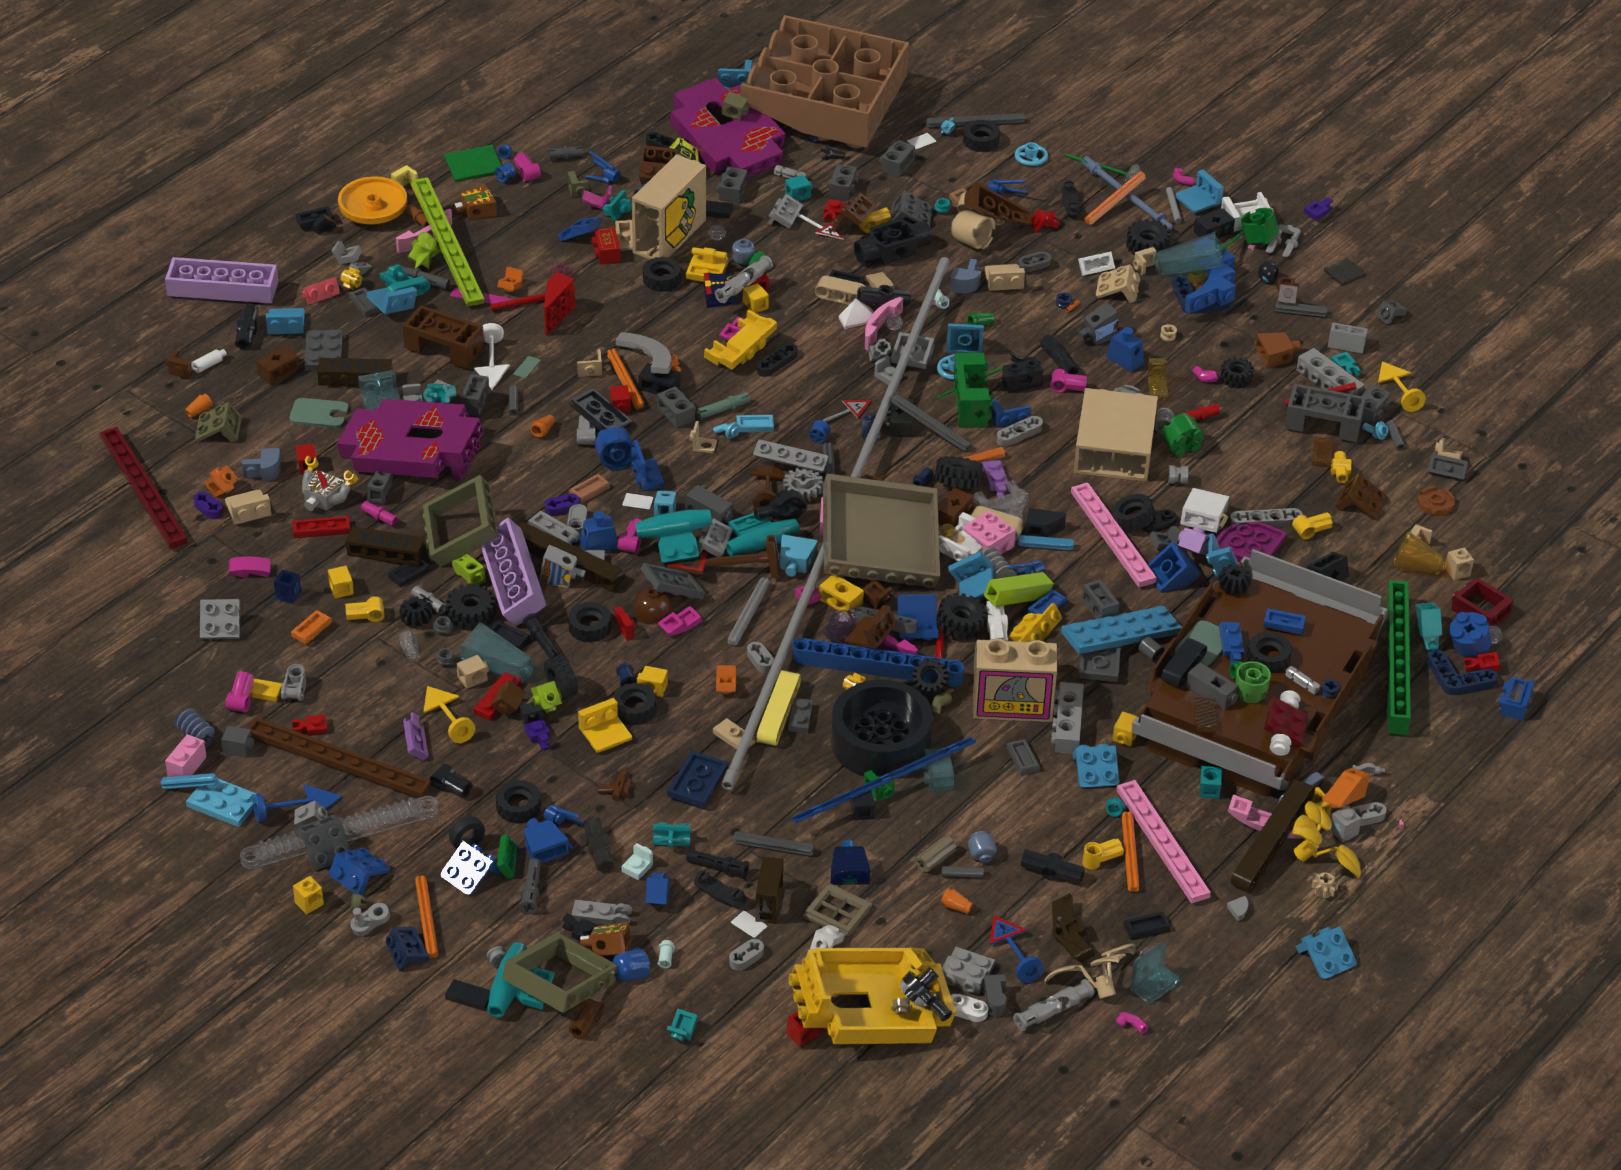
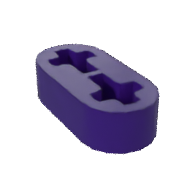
M199 492L194 495V507L207 518L218 519L223 515L222 504L210 494Z
M567 494L550 498L545 501V513L550 516L569 513L570 507L580 504L579 497L575 494Z

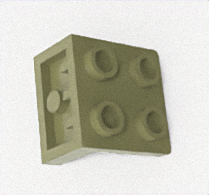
M229 402L202 413L199 416L195 440L199 442L221 431L222 435L231 443L237 441L242 415Z

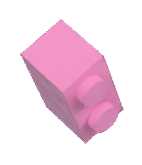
M187 734L165 760L167 777L193 775L206 759L204 740Z

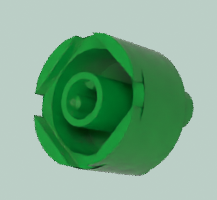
M1258 208L1252 214L1250 211L1245 213L1240 220L1247 244H1268L1279 233L1276 217L1272 209Z
M1187 413L1179 414L1170 419L1171 423L1168 426L1166 424L1163 426L1161 435L1176 457L1182 456L1187 451L1192 450L1195 452L1201 448L1200 443L1204 438V433L1193 416H1189Z

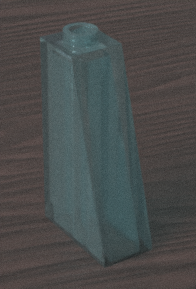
M1215 232L1156 252L1157 260H1155V265L1158 270H1161L1163 275L1222 267L1221 243Z
M479 622L460 646L461 661L478 655L482 661H486L490 672L500 676L506 672L521 678L523 683L533 672L530 656L483 623Z

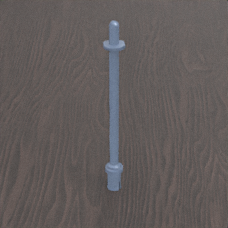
M1089 156L1083 158L1087 162L1081 161V164L1090 170L1092 175H1099L1117 190L1122 186L1102 170L1100 163L1093 161ZM1131 192L1125 196L1156 220L1157 223L1160 221L1162 225H1167V229H1173V225L1167 221L1165 213L1158 214Z

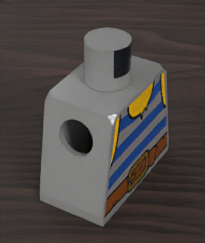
M549 545L543 557L539 583L568 588L573 579L583 582L586 571L576 568V556Z

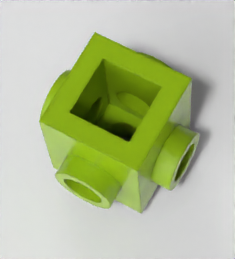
M555 681L531 688L533 693L532 702L536 706L541 705L546 713L556 710V705L562 704V694L560 689L556 687Z

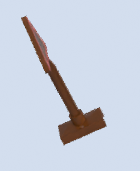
M775 535L767 536V551L759 552V554L707 559L708 552H703L699 554V558L666 564V568L700 575L704 574L706 566L755 562L769 563L771 578H778L779 571L781 570Z

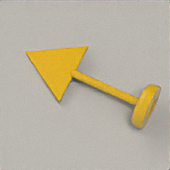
M1382 361L1378 384L1394 379L1404 392L1401 398L1403 409L1407 412H1415L1422 408L1426 401L1425 394L1417 388L1407 390L1399 380L1400 377L1411 375V372Z
M427 686L424 714L441 707L452 721L448 729L450 739L455 743L468 741L475 733L474 722L467 717L456 719L445 705L459 698V696Z

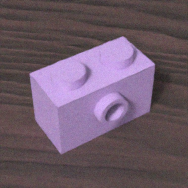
M1195 526L1193 529L1184 528V531L1182 530L1179 534L1178 541L1180 542L1178 545L1206 555L1209 553L1207 547L1209 535L1204 534L1205 530Z

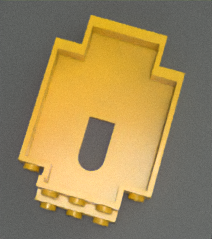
M815 948L814 950H808L802 964H795L792 973L789 974V985L793 988L794 1002H797L798 1017L802 1019L804 1028H827L828 1034L832 1037L833 1044L932 1043L937 1027L951 1026L956 1011L940 964H936L932 968L939 977L929 987L934 993L939 992L941 994V1001L952 1011L949 1019L943 1022L931 1009L917 1006L912 1001H910L912 1009L908 1010V1014L897 1015L895 1011L891 1010L894 999L907 998L900 986L902 978L906 974L899 966V963L906 958L904 952L909 948ZM868 994L872 1008H839L831 1002V997L833 995Z

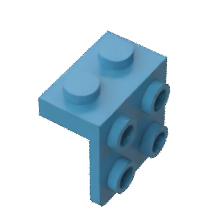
M745 60L744 69H719L718 80L726 89L747 83L748 75L752 68V60Z
M1202 169L1197 173L1196 185L1177 192L1175 197L1191 212L1199 213L1222 203L1224 187Z
M410 287L386 293L387 288L369 291L366 294V297L384 314H391L414 308L418 290Z
M303 308L270 309L269 313H266L267 334L304 333L305 310Z
M1209 534V541H1207L1209 553L1206 554L1208 563L1213 565L1215 577L1218 578L1223 567H1228L1229 564L1236 566L1239 563L1231 547L1221 549L1214 534Z
M982 551L948 566L951 575L959 582V595L961 596L962 593L966 594V597L971 595L974 596V600L984 596L989 580L994 579L993 564Z
M1099 744L1097 747L1081 745L1075 748L1072 755L1073 761L1077 762L1078 782L1081 788L1118 785L1119 775L1115 745Z
M1330 926L1318 931V936L1313 937V934L1301 938L1302 943L1296 945L1299 954L1308 950L1321 979H1327L1357 964L1340 926L1332 930Z

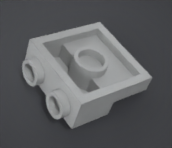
M899 332L891 355V363L898 364L910 335L909 333ZM918 337L907 366L926 369L934 350V338Z
M955 947L952 955L947 957L942 967L947 985L980 995L983 989L984 976L990 975L995 966V959Z

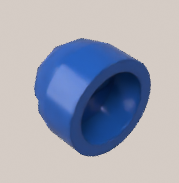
M503 144L498 148V155L501 158L507 159L511 156L512 147L510 145Z

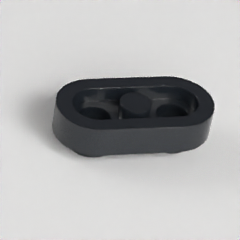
M1170 509L1158 511L1155 513L1156 516L1148 526L1143 527L1142 530L1152 533V531L1159 532L1170 528L1176 524L1177 515Z

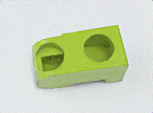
M465 554L452 561L457 575H461L467 583H471V586H475V584L481 585L486 582L484 566L473 557Z

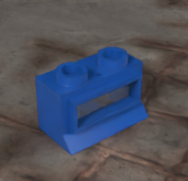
M1511 677L1509 682L1505 681L1502 692L1505 695L1501 694L1498 706H1501L1500 715L1524 720L1535 679L1526 681Z

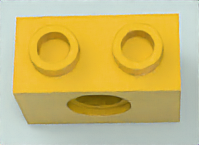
M831 575L819 585L821 601L847 616H850V609L852 607H861L863 605L864 590L851 584L844 578Z

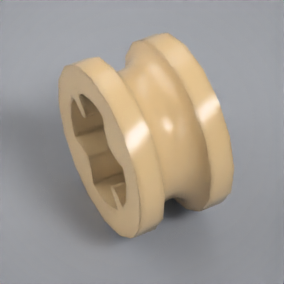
M1169 324L1162 326L1161 339L1165 341L1175 340L1177 328Z

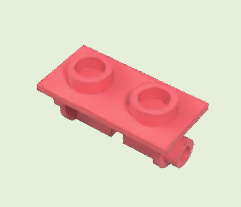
M336 277L304 287V291L301 292L303 298H306L308 305L340 294Z

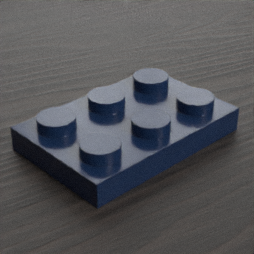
M691 751L667 790V797L705 808L728 770L729 762Z

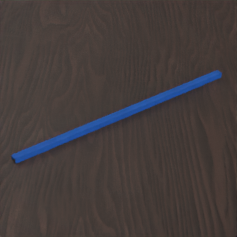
M971 736L799 813L793 816V821L797 824L968 747L976 743V739L973 740Z

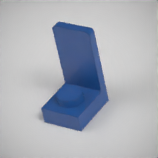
M997 399L993 400V405L989 406V409L992 411L991 420L996 428L1009 426L1031 417V407L1029 405L1004 410L1003 406H1000Z

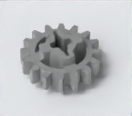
M796 468V472L790 470L789 475L785 474L783 487L787 491L800 492L804 498L810 501L811 497L817 498V494L822 493L823 477L819 476V472L813 473V470L807 471L804 468L800 471Z

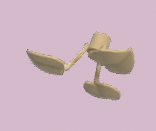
M1125 944L1101 954L1103 958L1091 962L1092 967L1102 965L1103 975L1096 977L1097 982L1093 981L1082 965H1071L1052 971L1045 978V984L1059 973L1081 971L1091 983L1093 989L1097 988L1100 999L1113 996L1116 992L1112 980L1111 961L1119 963L1120 959L1126 956L1125 953L1134 954L1135 944Z

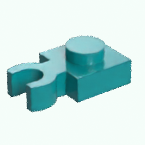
M1348 352L1331 356V361L1349 374L1355 373L1356 376H1359L1360 368L1356 366V361Z

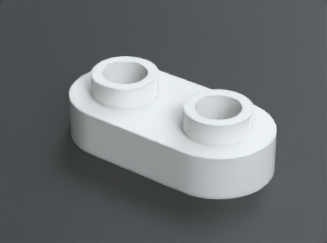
M962 994L951 995L956 1011L955 1016L974 1022H981L987 1018L988 1006L985 1002Z

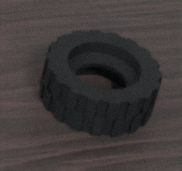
M976 120L964 126L963 144H965V147L975 152H989L998 147L1000 130L995 123L986 120ZM983 134L989 137L981 138L974 135Z
M655 257L643 265V283L647 288L658 292H666L680 285L681 266L676 260L669 257ZM657 272H667L670 275L656 276L654 274Z
M1144 494L1123 497L1120 501L1116 502L1112 509L1113 517L1123 531L1142 529L1148 526L1156 516L1151 498ZM1136 510H1140L1139 512H1137V513H1135V514L1127 515V514H1129L1130 512H1133V511H1136Z
M583 602L582 604H577L569 612V632H571L573 637L582 642L604 639L611 630V614L609 609L601 605V603ZM586 618H594L599 620V623L593 626H585L580 624V621Z
M1275 632L1258 633L1249 641L1247 660L1264 664L1271 674L1279 673V671H1283L1289 666L1292 653L1291 643L1286 637ZM1265 648L1274 649L1279 652V655L1274 657L1265 656L1260 653V650Z
M559 654L544 661V672L547 681H555L556 687L560 689L562 694L561 701L579 692L576 675L565 657Z
M641 683L625 684L614 692L613 698L617 701L618 717L623 723L640 725L651 720L653 715L656 714V694H654L653 689H650L649 686ZM634 699L644 702V706L629 708L625 706V702Z
M526 780L508 781V783H504L497 790L496 810L498 815L507 822L525 823L537 817V814L540 813V791H538V787L534 786L533 783ZM514 797H525L528 799V804L512 806L509 805L508 801Z

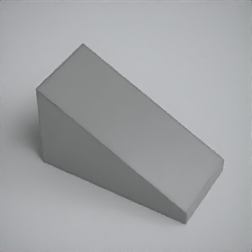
M366 262L351 263L350 267L361 271L359 275H363L372 268V265Z

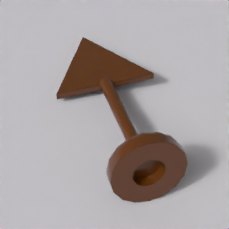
M767 460L750 473L752 476L766 477L765 490H761L754 495V508L769 505L770 501L778 499L774 492L769 491L771 478L785 479V475L773 461Z

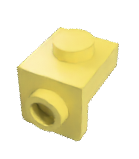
M406 165L391 173V179L405 186L409 183L411 184L412 180L418 179V174Z

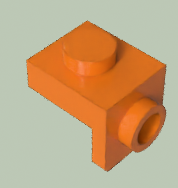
M507 267L505 277L498 280L497 287L503 288V291L513 292L521 288L524 271Z
M735 665L717 666L716 692L722 694L736 692Z

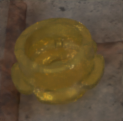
M1193 268L1188 273L1187 278L1193 284H1199L1205 279V276L1201 269Z
M944 524L939 527V535L953 540L957 534L956 528L951 524Z

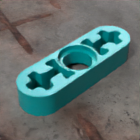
M421 276L393 283L387 288L386 293L414 287L418 290L416 295L418 296L425 294L431 284L426 278Z

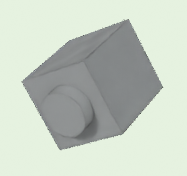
M1349 806L1332 813V827L1330 831L1342 843L1359 834L1361 818Z

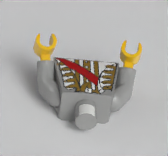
M307 456L305 463L308 465V469L305 470L302 480V493L304 494L306 509L313 511L318 507L323 510H329L334 505L343 503L351 489L350 485L357 482V475L347 470L344 473L345 480H342L319 470L313 472V469L318 466V460L314 458V462L310 464L311 457Z

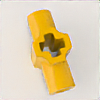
M1337 451L1334 454V459L1331 461V475H1336V480L1339 483H1346L1348 476L1351 475V459H1346L1345 452Z

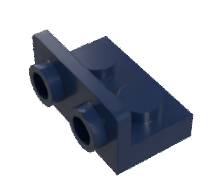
M392 927L385 943L398 970L404 971L407 963H426L429 955L415 927Z

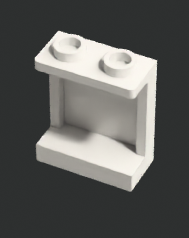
M1258 192L1256 200L1235 204L1232 203L1229 197H1223L1221 209L1224 208L1235 219L1234 231L1243 230L1240 219L1245 213L1250 211L1252 214L1256 212L1255 209L1270 208L1262 192Z
M1193 488L1183 507L1180 524L1190 527L1195 526L1217 533L1220 519L1223 513L1227 512L1229 496Z
M963 512L959 516L958 525L946 537L939 535V552L956 561H960L982 551L983 545L963 530L964 525L976 518Z

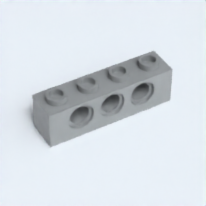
M1315 348L1298 356L1296 370L1320 388L1329 389L1355 382L1357 389L1343 393L1357 396L1363 395L1365 384Z
M1060 682L1059 690H1055L1054 701L1058 702V704H1054L1053 716H1057V718H1053L1052 730H1056V732H1052L1051 744H1055V753L1072 754L1075 748L1079 746L1084 684Z

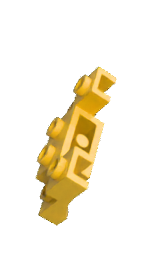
M748 310L747 317L744 320L738 319V327L742 329L727 342V347L715 340L711 350L707 348L704 350V358L717 366L723 364L733 370L739 363L744 364L747 360H751L758 350L764 348L766 339L777 329V322Z

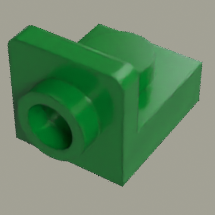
M872 770L865 772L864 784L879 778V776H876ZM892 780L872 789L873 798L878 802L893 795L895 781Z

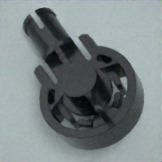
M781 490L777 494L778 499H773L769 505L754 508V516L757 520L766 517H772L773 520L781 519L782 521L797 519L807 511V502L798 491Z
M930 967L920 977L909 970L902 978L900 984L905 996L915 1005L931 1009L941 1021L944 1022L949 1019L952 1011L941 1001V994L939 992L934 993L929 987L939 977L938 974Z

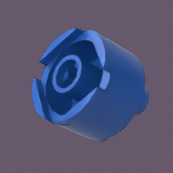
M613 427L599 431L595 441V449L602 465L610 470H622L628 466L631 460H634L631 455L633 442L625 428Z
M1460 612L1456 615V618L1450 625V634L1453 646L1457 652L1464 657H1477L1479 653L1486 652L1492 644L1491 632L1486 616L1473 612Z

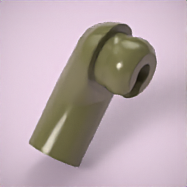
M942 692L934 697L931 707L933 715L939 716L942 706L950 704L952 701L950 693Z

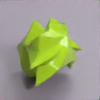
M420 232L421 234H419L418 239L411 242L413 249L409 253L408 259L410 262L415 263V268L422 265L429 269L431 258L441 251L436 243V238L434 239L429 233Z

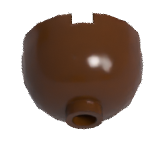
M653 587L641 590L634 600L635 617L640 622L653 625V622L661 621L672 613L671 598L667 592H658Z

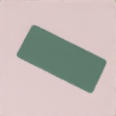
M528 356L513 375L526 378L541 360Z

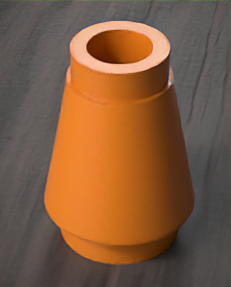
M207 394L199 395L185 409V412L192 418L210 410L213 403Z
M547 415L534 421L530 428L531 433L535 437H544L553 424H555L554 417Z
M947 888L940 902L946 908L966 914L969 913L973 905L972 902L954 888L952 890Z

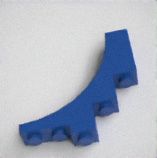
M1209 238L1195 243L1194 259L1204 267L1209 278L1198 290L1186 296L1185 311L1189 314L1215 303L1222 306L1235 300V256L1225 249L1218 254L1217 250L1221 246Z

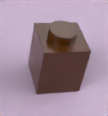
M510 680L499 687L491 705L498 712L507 716L517 710L525 691Z

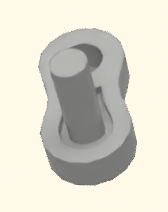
M384 903L373 904L364 913L361 912L360 908H354V918L351 920L350 926L355 935L365 936L375 927L389 920V909Z

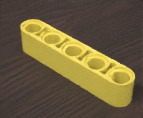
M781 670L757 732L756 741L758 743L778 745L792 708L793 699L796 698L800 687L801 674Z

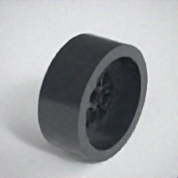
M870 680L848 688L838 697L832 711L831 745L835 757L846 769L864 777L865 772L872 770L876 776L881 777L928 756L932 737L933 714L931 706L919 691L897 681Z

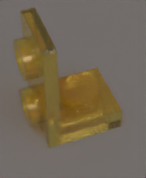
M1149 358L1148 362L1149 395L1158 396V399L1168 398L1166 382L1167 358Z

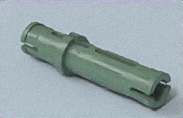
M744 392L736 396H728L727 399L697 408L696 413L697 415L700 414L698 418L701 420L728 409L734 410L737 406L750 403V397H746L749 394Z

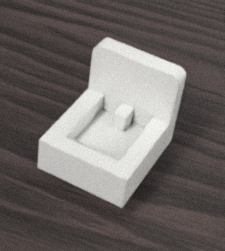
M825 926L816 930L810 949L833 948V946L843 942L845 934L839 932V929L835 926Z

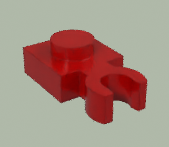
M829 199L824 208L823 222H826L827 219H832L833 221L837 215H840L839 213L846 202Z
M622 606L614 608L616 613L614 618L619 623V629L626 641L633 639L634 630L636 629L634 620L630 619L626 612L624 613Z
M1497 652L1478 654L1477 659L1472 657L1464 659L1466 673L1483 669L1500 671Z
M326 714L306 716L305 721L300 719L292 720L293 731L302 734L307 732L308 736L328 734Z

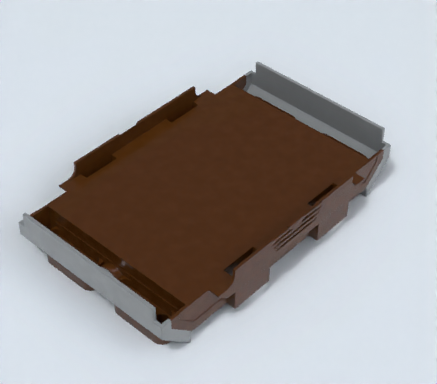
M1252 549L1251 558L1244 556L1238 567L1245 566V570L1250 571L1251 585L1247 592H1242L1240 596L1238 594H1233L1232 596L1231 593H1224V590L1220 589L1218 582L1214 586L1213 583L1209 584L1183 623L1177 637L1172 639L1154 666L1152 677L1145 687L1146 690L1151 691V697L1132 723V732L1147 738L1146 746L1152 753L1188 767H1197L1202 760L1210 762L1222 768V780L1259 795L1270 796L1276 789L1288 790L1289 783L1304 758L1315 759L1329 736L1333 718L1346 697H1353L1367 674L1368 662L1377 645V639L1384 624L1387 609L1380 606L1382 596ZM1267 608L1306 616L1302 635L1263 627ZM1199 621H1208L1216 626H1219L1220 622H1239L1244 646V655L1241 657L1240 662H1249L1247 660L1249 641L1258 633L1275 632L1276 634H1281L1290 641L1292 646L1289 666L1285 670L1279 671V673L1271 674L1268 692L1265 694V698L1257 703L1243 702L1238 696L1235 704L1230 705L1225 710L1217 705H1212L1197 711V708L1199 709L1213 703L1210 702L1206 705L1195 707V705L1207 703L1209 700L1195 704V702L1205 698L1187 688V680L1181 688H1178L1161 680V675L1166 665L1175 655V648ZM1265 648L1260 650V653L1265 656L1274 657L1279 655V652L1274 649ZM1222 651L1209 668L1235 683V679L1231 678L1229 672L1230 657H1224ZM1293 666L1298 669L1297 672L1301 671L1310 677L1312 682L1316 681L1321 686L1320 691L1312 694L1308 691V688L1305 689L1294 682V679L1288 678L1285 675L1287 668ZM1333 679L1339 682L1340 689L1336 698L1328 699L1321 694L1323 681ZM1284 691H1294L1300 696L1298 709L1308 714L1303 743L1299 747L1291 744L1290 751L1286 755H1276L1270 750L1271 738L1274 734L1264 729L1269 702L1273 697L1280 699ZM1216 706V709L1214 708V709H1212V710H1208V711H1206V712H1202V713H1200V714H1196V713L1199 712V711L1201 712V711H1203V710H1205V709L1207 710V709H1209V708H1211V707L1213 708V707ZM1213 710H1214V711L1216 710V712H1214V713H1211V714H1208V715H1205V716L1196 718V716H1199V715H1202V714H1205V713H1209V712H1211V711H1213ZM1216 714V716H1213V717H1211V718H1207V719H1205V720L1203 719V720H1201V721H1199V722H1198V721L1196 722V720H1198V719H1202V718H1204V717H1208V716H1210V715ZM1212 718H1213V719L1216 718V719L1213 720V721L1211 720V721H1209V722H1207V723L1205 722V723H1203V724H1201V725H1200V724H1199V725H1196V723L1198 724V723H1200V722H1204V721H1206V720L1208 721V720H1210V719H1212ZM1214 721L1216 722L1215 724L1213 723V724H1211V725H1209V726L1207 725V726H1205V727H1200V726H1202V725H1204V724L1206 725V724L1212 723V722H1214Z

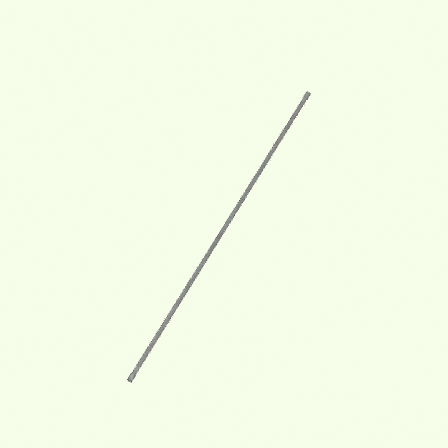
M942 257L937 265L936 273L851 477H861L890 407L891 400L895 395L940 283L950 264L949 259L946 257ZM823 544L731 765L721 785L726 790L733 789L741 764L823 569Z

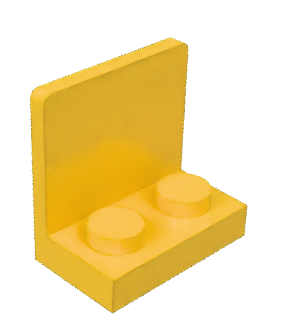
M614 698L578 711L579 729L597 753L632 740V735L618 717V705Z

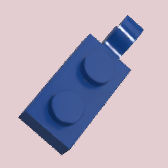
M1220 622L1219 632L1223 656L1230 657L1231 665L1236 661H1241V657L1244 655L1240 623Z

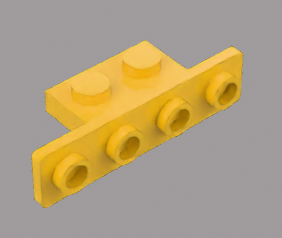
M1051 603L1042 614L1029 613L1025 615L1023 620L1013 628V631L1008 636L1009 641H1043L1062 619L1056 603Z

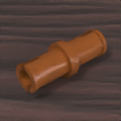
M412 204L407 206L406 213L413 218L414 222L421 224L424 228L429 225L423 210H419Z

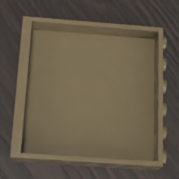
M827 474L823 484L824 574L936 588L940 578L937 488Z

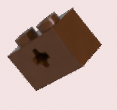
M283 346L256 361L257 374L270 385L300 370L298 355L287 346Z
M953 488L938 504V524L953 530L958 525L959 516L963 512L966 514L972 513L974 509L973 495Z

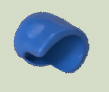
M636 947L619 953L613 959L612 963L618 965L615 977L620 981L630 982L637 979H646L650 973V960L646 952L641 948Z

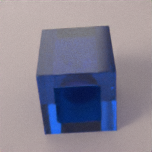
M281 570L274 581L276 599L290 603L295 602L301 592L300 574Z

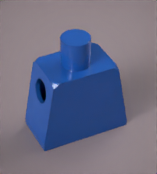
M1125 327L1111 338L1106 358L1128 371L1134 372L1144 364L1143 342L1133 335L1132 328Z
M597 511L593 514V518L586 519L583 522L580 544L584 551H610L618 549L616 530L609 515L605 516L603 512Z
M533 818L527 822V828L524 829V843L530 859L535 858L544 863L569 854L568 838L552 821L547 820L539 823L536 818Z

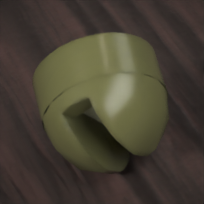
M352 894L351 910L354 908L364 909L366 905L361 902L366 901L365 897L360 894Z

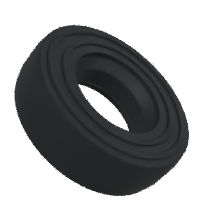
M477 817L463 818L452 827L449 833V841L455 849H458L462 841L470 846L473 843L478 845L485 835V827ZM473 829L467 837L461 839L465 832Z

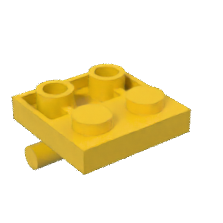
M693 247L692 254L694 255L687 269L686 279L705 282L704 273H709L711 283L715 282L716 284V282H719L720 284L728 265L727 253L716 251V249L705 247L702 249Z

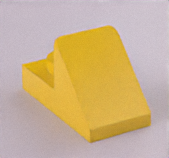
M912 947L904 952L906 958L899 963L905 974L910 970L917 976L922 975L928 967L934 968L936 966L925 949Z

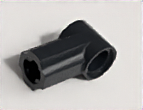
M443 764L429 778L434 788L438 790L445 788L460 797L466 798L472 788V782L456 774L455 770L448 764Z

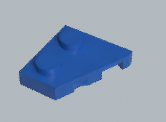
M601 217L579 219L557 236L560 241L587 232L592 233L594 229H598V226L603 221Z

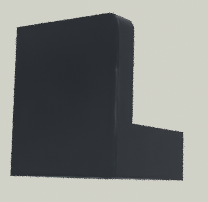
M872 790L850 799L854 821L874 819L875 804Z

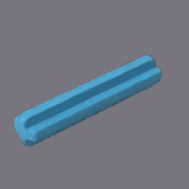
M1020 535L1018 537V546L1073 550L1074 540Z
M215 773L163 777L161 785L163 789L213 786L217 784L218 778Z

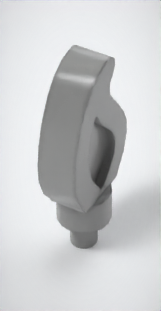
M1372 763L1352 766L1354 769L1369 773L1370 777L1374 774L1385 772V768H1380V766H1375Z

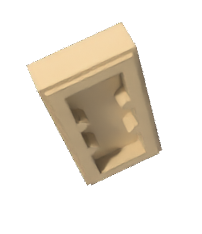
M726 718L713 728V734L737 750L745 730ZM755 737L752 738L749 747L756 743Z

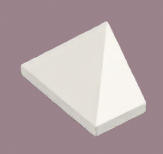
M1111 252L1078 259L1082 276L1115 269Z
M855 299L839 315V320L845 329L866 325L874 311L866 304Z

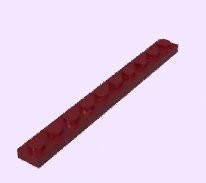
M118 427L100 432L101 440L169 549L187 544L186 535Z

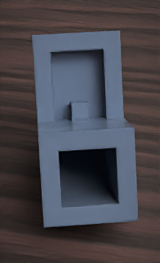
M970 259L968 269L953 268L950 292L965 294L974 292L980 287L981 271L980 267H977V259Z
M280 448L261 449V459H242L243 478L261 477L262 482L275 479L281 472Z

